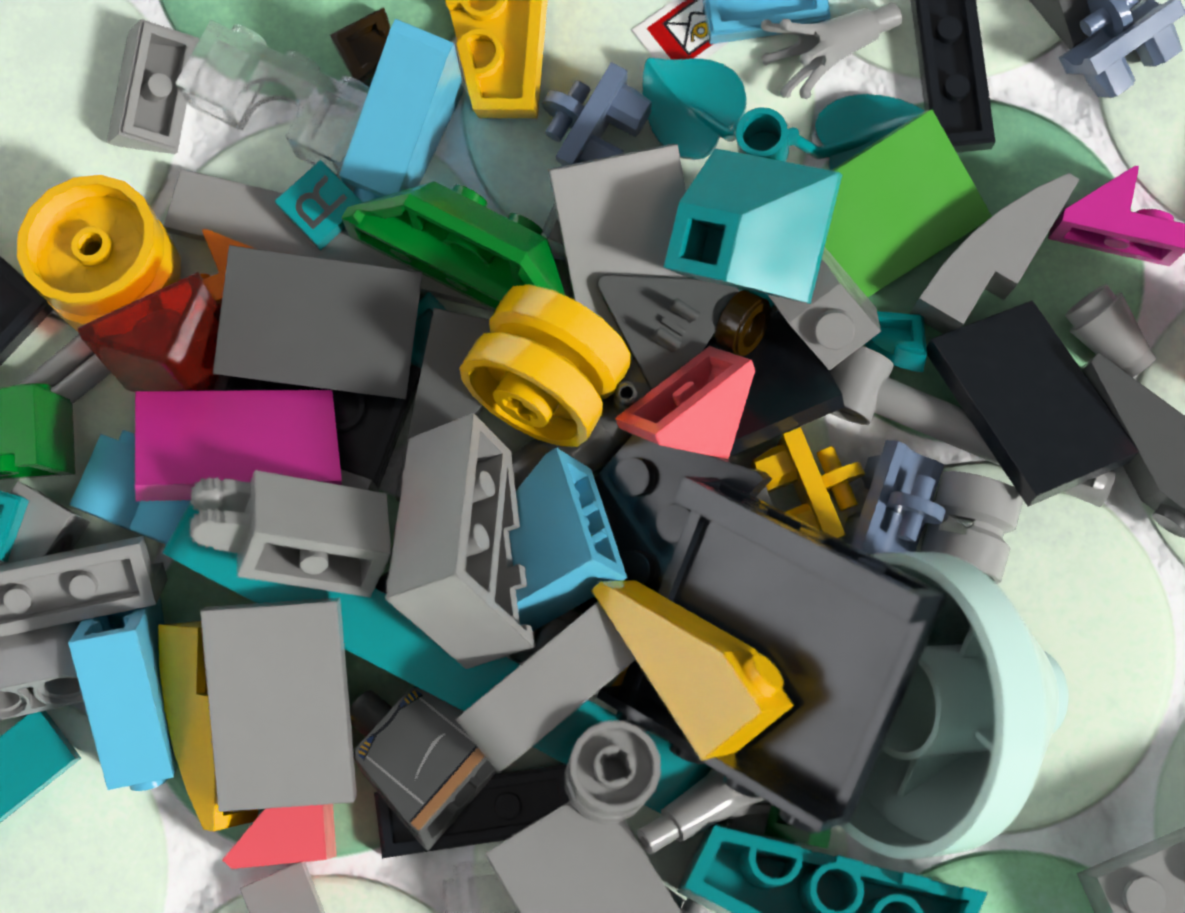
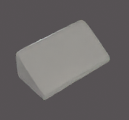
M140 19L130 29L108 131V144L168 154L178 153L200 38Z

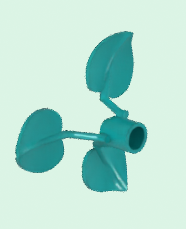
M648 58L643 71L642 95L652 102L648 123L654 136L662 146L673 143L678 144L680 158L699 160L709 156L716 148L721 137L728 142L736 140L738 153L784 162L788 158L789 146L793 145L815 159L829 157V169L833 170L925 111L912 103L888 96L870 94L845 96L827 105L817 116L815 131L823 147H819L800 136L797 128L792 127L788 129L783 116L771 108L759 107L745 113L747 98L744 84L737 73L722 63L700 58L681 60ZM753 292L767 299L769 301L770 308L775 306V304L768 295Z

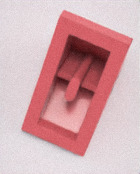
M709 346L615 417L619 429L658 445L729 460L755 373L752 360Z
M333 804L264 809L222 861L231 869L320 861L337 857Z

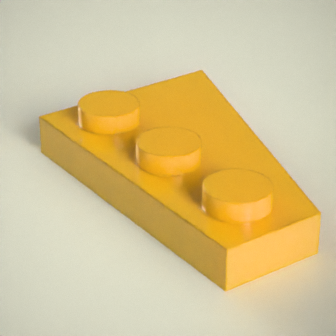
M445 0L451 14L457 38L456 45L472 109L478 118L538 119L548 0Z

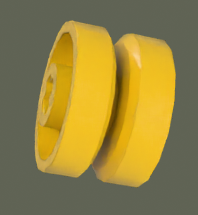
M104 175L73 177L48 189L28 209L18 231L17 259L26 280L46 299L47 303L63 320L76 331L98 338L128 336L151 325L165 311L160 297L174 292L175 285L181 281V256L171 235L162 222L157 219L146 199L122 180Z
M513 286L504 295L489 319L490 333H484L476 340L459 367L461 380L478 402L514 429L537 440L557 446L578 447L587 441L602 415V399H606L615 393L630 367V352L621 336L603 318L578 301L554 290L538 286Z

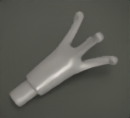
M889 3L872 11L863 8L819 23L799 24L792 23L790 19H782L780 24L765 19L761 22V28L764 31L799 35L797 43L783 50L765 53L761 56V61L764 65H768L787 57L800 55L799 61L804 66L780 89V94L783 98H789L792 91L808 77L800 88L799 94L803 99L810 98L811 90L818 80L839 60L878 40L881 33L900 26L902 23L901 11L895 3Z
M712 768L704 778L663 808L659 818L639 829L637 837L644 850L649 854H653L674 840L683 842L726 820L746 815L769 813L771 803H759L765 799L762 797L752 798L737 793L724 783L725 775Z

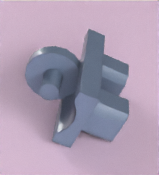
M1087 0L1091 14L1080 21V27L1089 37L1059 57V60L1066 74H1083L1097 97H1116L1133 86L1136 81L1125 59V56L1136 49L1143 66L1155 67L1167 62L1183 51L1174 26V22L1185 15L1181 0H1168L1164 4H1159L1155 0Z
M611 62L585 106L583 103L591 89L581 81L576 80L567 95L554 90L547 93L542 106L553 119L545 134L552 140L561 142L568 128H571L570 133L556 155V160L562 166L624 154L623 150L601 139L609 124L634 137L640 134L651 114L652 102L636 89L627 85V70Z
M886 440L881 455L868 457L864 469L865 475L861 478L864 482V487L869 492L862 512H856L848 516L844 527L846 535L842 537L843 541L869 555L890 552H916L925 523L940 525L946 512L942 506L932 502L944 464L914 452L900 441Z

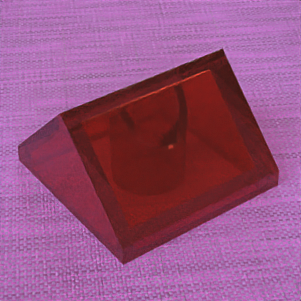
M198 272L77 328L81 339L126 390L132 392L213 391L219 376L218 374H213L221 305Z

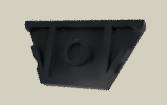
M633 434L594 478L627 575V579L623 581L636 580L651 590L659 592L691 511L674 502L683 476L716 477L754 497L767 486L772 478L765 471L756 468H748L718 457L658 445ZM596 596L580 605L582 614L598 602Z

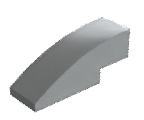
M1070 173L1065 174L1033 189L997 212L969 235L945 261L909 314L924 316L925 324L945 334L963 326L984 289L1005 300L1019 283L1080 179Z

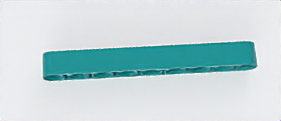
M191 501L162 552L173 560L255 603L340 598L344 649L464 712L521 665L507 657H502L466 669L404 614L398 611L386 600V594L374 588L371 597L237 577V553L217 550L212 546L206 548L204 545L199 546L198 542H193V537H190L191 519H194V514H199V510H194V505H191ZM587 700L532 747L567 765L576 741L589 728L605 721L619 720L616 714ZM645 732L653 740L660 755L661 775L655 791L645 802L644 806L661 814L663 808L704 778L712 767L707 764H695L681 759L670 751V742L651 732Z

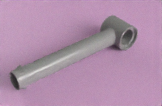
M861 346L830 370V374L843 395L845 406L830 414L852 423L869 425L874 413L1000 465L962 408L889 378L894 364L882 354ZM1114 471L1107 472L1063 492L1101 507L1113 487L1116 473Z

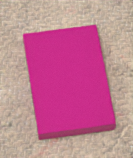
M332 390L135 391L136 501L191 500L192 487H195V482H200L201 479H208V477L215 479L218 477L219 480L226 478L250 483L255 470L342 485Z

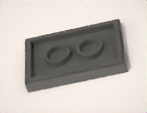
M229 245L213 374L406 399L423 273Z

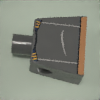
M416 686L410 688L393 707L372 690L366 691L350 707L351 725L365 736L353 752L354 760L365 778L415 839L429 851L497 771L455 720L464 711Z

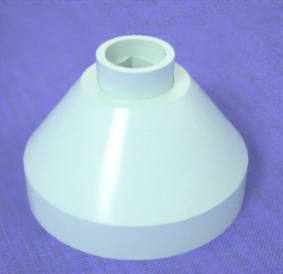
M937 552L872 554L871 556L948 595L849 823L840 826L863 846L892 858L920 859L973 850L998 836L1014 820L1027 800L1051 736L1060 727L1067 712L1068 687L1066 678L1058 662L1049 653L1042 650L1005 593L992 579L974 565L958 557Z

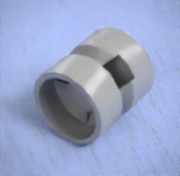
M944 472L934 503L942 506L946 512L940 525L929 524L927 526L920 552L945 553L958 557L977 567L998 584L1002 581L1010 552V547L1003 540V536L1016 530L1024 500L1014 486L999 480L967 472Z
M605 721L589 728L576 741L564 772L565 791L571 805L583 817L597 823H619L632 817L653 794L661 775L660 755L653 740L641 728L624 721Z

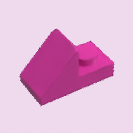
M1135 165L1067 207L1049 230L1048 239L1169 267L1185 253V223L1174 221V217L1170 213L1161 210L1141 209L1136 212L1130 211L1139 166Z

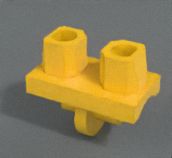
M801 427L782 434L776 447L769 449L752 460L751 468L765 471L772 478L766 486L768 493L793 484L801 505L785 511L786 513L837 539L844 537L846 534L828 492H833L840 511L857 506V500L849 483L865 475L861 463L855 462L842 467L834 446H830L816 453L825 473L821 475Z

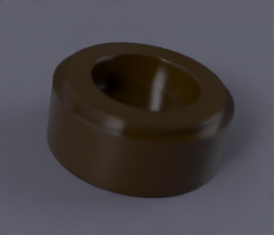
M748 290L738 292L726 305L719 318L715 331L717 347L742 357L751 353L763 338L771 317L769 301Z

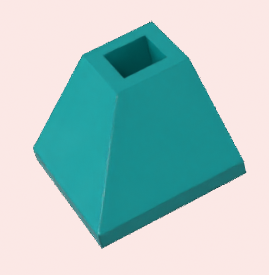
M715 148L679 201L663 268L693 279L811 304L842 174L836 171Z

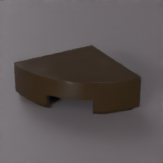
M384 7L330 35L336 50L360 93L370 88L391 29Z

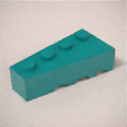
M713 826L704 833L676 892L716 913H979L988 894L985 891L965 886L958 887L934 881L928 877L864 864L863 861L803 849L801 846L719 826Z

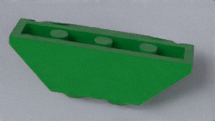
M433 181L349 206L341 217L351 238L415 271L422 272L423 275L493 311L496 310L504 295L513 286L533 285L565 295L548 239L542 236V228L520 214L510 213L508 218L486 208L487 201L481 195L465 186L456 184L451 190Z

